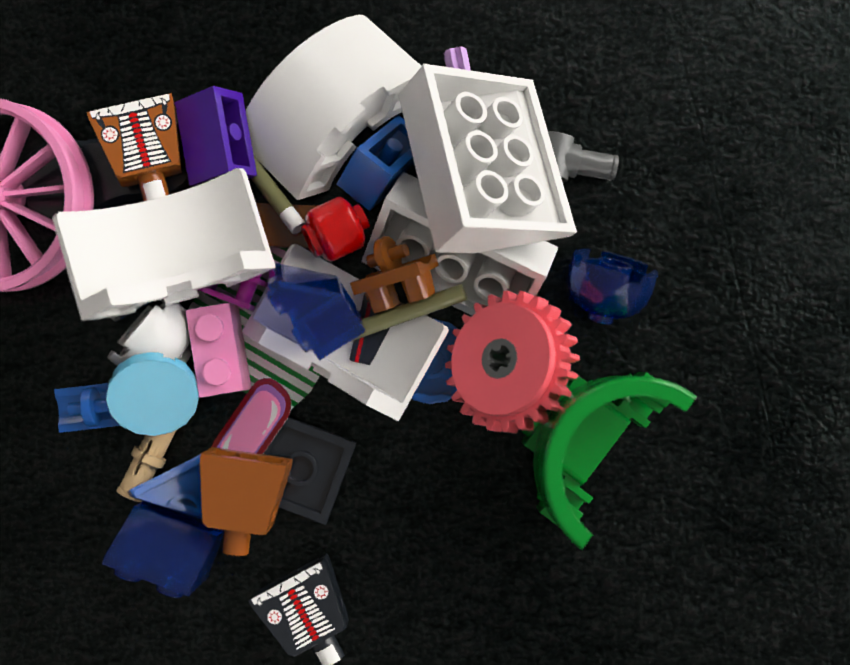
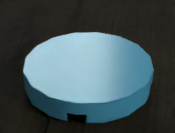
M148 352L133 355L117 366L109 380L106 402L110 414L122 427L136 434L157 436L172 433L187 424L196 412L199 393L195 374L185 362L177 358L174 361L171 358L163 357V353Z

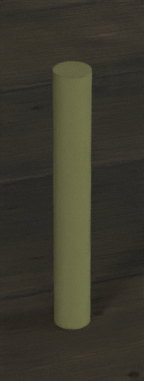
M462 284L436 292L426 299L406 303L344 325L340 328L341 335L344 341L348 343L467 300L465 289Z

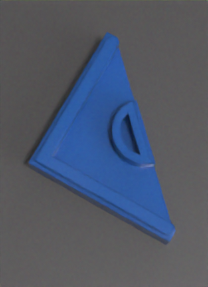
M200 455L128 491L130 497L202 519Z

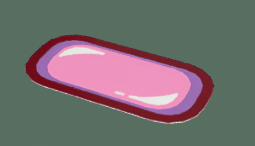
M271 378L258 380L250 388L213 442L212 447L263 454L291 412V398L286 389Z

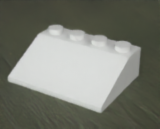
M423 64L398 96L435 251L474 254L574 235L577 231L533 80Z

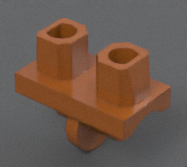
M389 236L379 238L374 243V253L368 255L366 261L370 268L378 266L380 271L366 275V278L351 282L350 286L353 294L358 295L365 292L374 314L400 304L394 283L400 281L409 303L426 299L435 294L433 278L430 270L439 266L435 253L402 263V258L410 254L407 244L397 246L395 241Z

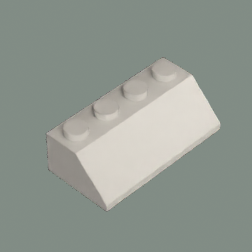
M402 172L384 200L361 262L367 264L366 257L374 253L375 241L385 236L391 237L397 246L407 244L410 254L402 258V263L435 253L439 266L430 270L435 293L462 284L467 300L452 306L473 316L475 314L474 304L478 302L488 306V295L491 294L502 298L503 291L508 290L515 294H518L519 291H524L534 296L537 295L547 277L558 247L549 242L542 241L474 254L436 252L419 180Z

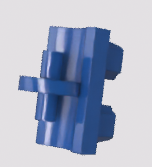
M109 383L54 389L59 409V433L121 426L110 414L106 402Z

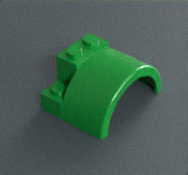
M637 372L635 376L631 374L627 376H608L586 382L580 376L575 380H568L566 387L572 394L570 397L562 395L557 401L560 403L561 408L558 412L546 411L549 422L543 424L533 420L534 429L532 431L521 430L526 435L521 443L534 452V477L538 490L536 498L540 500L536 506L538 511L557 525L576 546L582 549L593 534L579 521L583 513L578 509L584 502L589 504L593 497L580 488V486L588 480L628 427L631 420L638 426L646 428L650 424L647 418L653 410L660 414L663 408L672 403L683 411H687L696 399L694 394L674 383L653 378L647 372Z

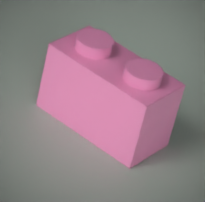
M225 303L185 310L199 398L250 390L251 381L239 306Z

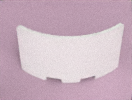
M364 15L351 16L323 28L284 58L263 82L245 110L254 156L297 200L329 191L338 171L356 149V146L352 143L355 137L367 126L374 131L389 119L402 113L398 95L420 69L421 65Z
M235 168L228 173L195 187L160 198L99 210L59 212L53 216V223L82 321L136 313L137 307L163 299L165 306L199 297L197 289L225 283L226 287H230L276 268L246 171L240 168Z
M292 244L284 255L242 332L258 344L309 370L312 363L316 364L313 371L327 378L328 382L365 405L399 421L445 339L448 327L426 315L390 327L370 365L350 361L353 341L346 343L341 335L340 328L358 321L364 293L354 295L350 283L359 279L324 259L315 257L305 248Z

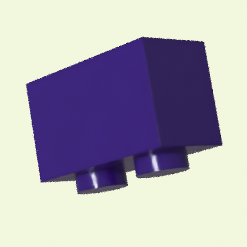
M211 86L175 102L178 128L185 157V168L190 186L195 187L228 173L235 168L244 169L248 179L257 176L242 93Z

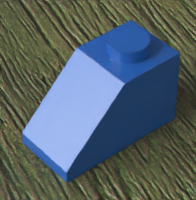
M397 115L356 149L336 184L369 211L388 195L402 172L406 173L414 164L405 121L401 116Z

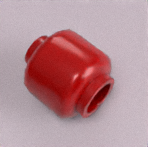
M336 197L309 210L305 216L306 224L301 226V231L312 254L315 257L322 256L331 262L364 246V230L369 228V222L359 204L352 207L346 199Z

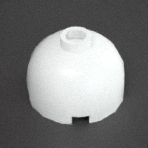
M160 299L163 302L160 306L155 305L152 308L148 305L119 339L118 343L124 347L118 355L111 350L107 358L118 366L133 355L156 352L163 353V357L171 358L174 361L177 358L186 363L192 355V351L187 348L190 343L186 309L179 302L165 306L163 299Z

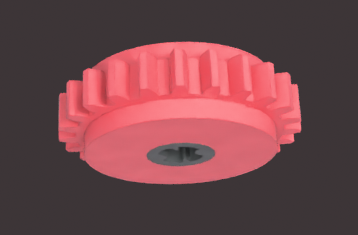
M506 290L503 291L502 298L493 294L488 295V306L476 302L474 304L475 314L473 316L466 314L462 316L465 324L461 330H453L452 333L457 338L454 345L447 346V350L452 353L451 361L445 363V368L451 369L452 377L446 380V383L456 387L457 391L451 398L453 401L464 403L460 412L463 415L473 416L472 423L486 426L487 430L517 434L518 429L532 431L534 429L533 420L543 424L549 422L547 410L556 412L560 410L561 406L557 400L561 395L571 396L572 392L566 387L568 380L577 379L578 374L570 371L571 363L579 361L580 356L570 353L569 347L575 345L578 340L574 336L565 334L571 327V323L559 318L562 312L559 308L548 305L549 301L536 295L534 296L524 291H519L518 294Z

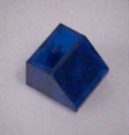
M279 263L275 264L276 268L269 270L267 298L280 316L287 312L295 327L291 332L305 353L312 349L320 361L366 332L360 310L338 276Z
M143 501L133 507L107 551L102 564L114 568V574L124 580L138 582L140 579L157 584V591L167 596L177 598L182 597V595L189 596L208 578L225 530L206 527L203 525L202 520Z

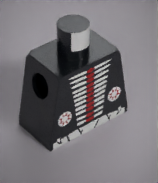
M327 553L255 591L248 600L253 610L290 657H295L310 648L320 665H333L344 657V653L334 635L346 629L349 617Z

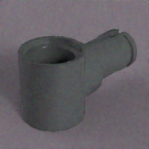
M548 131L562 183L568 182V177L575 178L576 175L611 181L615 178L619 162L618 155L583 150L581 145L574 144L573 136L561 132Z

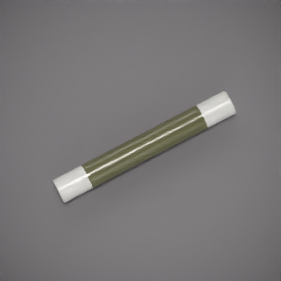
M254 156L257 176L251 178V180L291 233H299L301 226L306 224Z

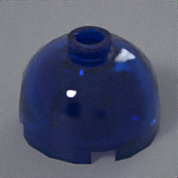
M579 249L573 252L567 280L569 293L580 308L588 311L587 317L590 320L601 324H612L614 319H626L638 314L647 305L653 293L658 271L654 270L647 274V264L612 252L603 251L600 258H590L591 249Z

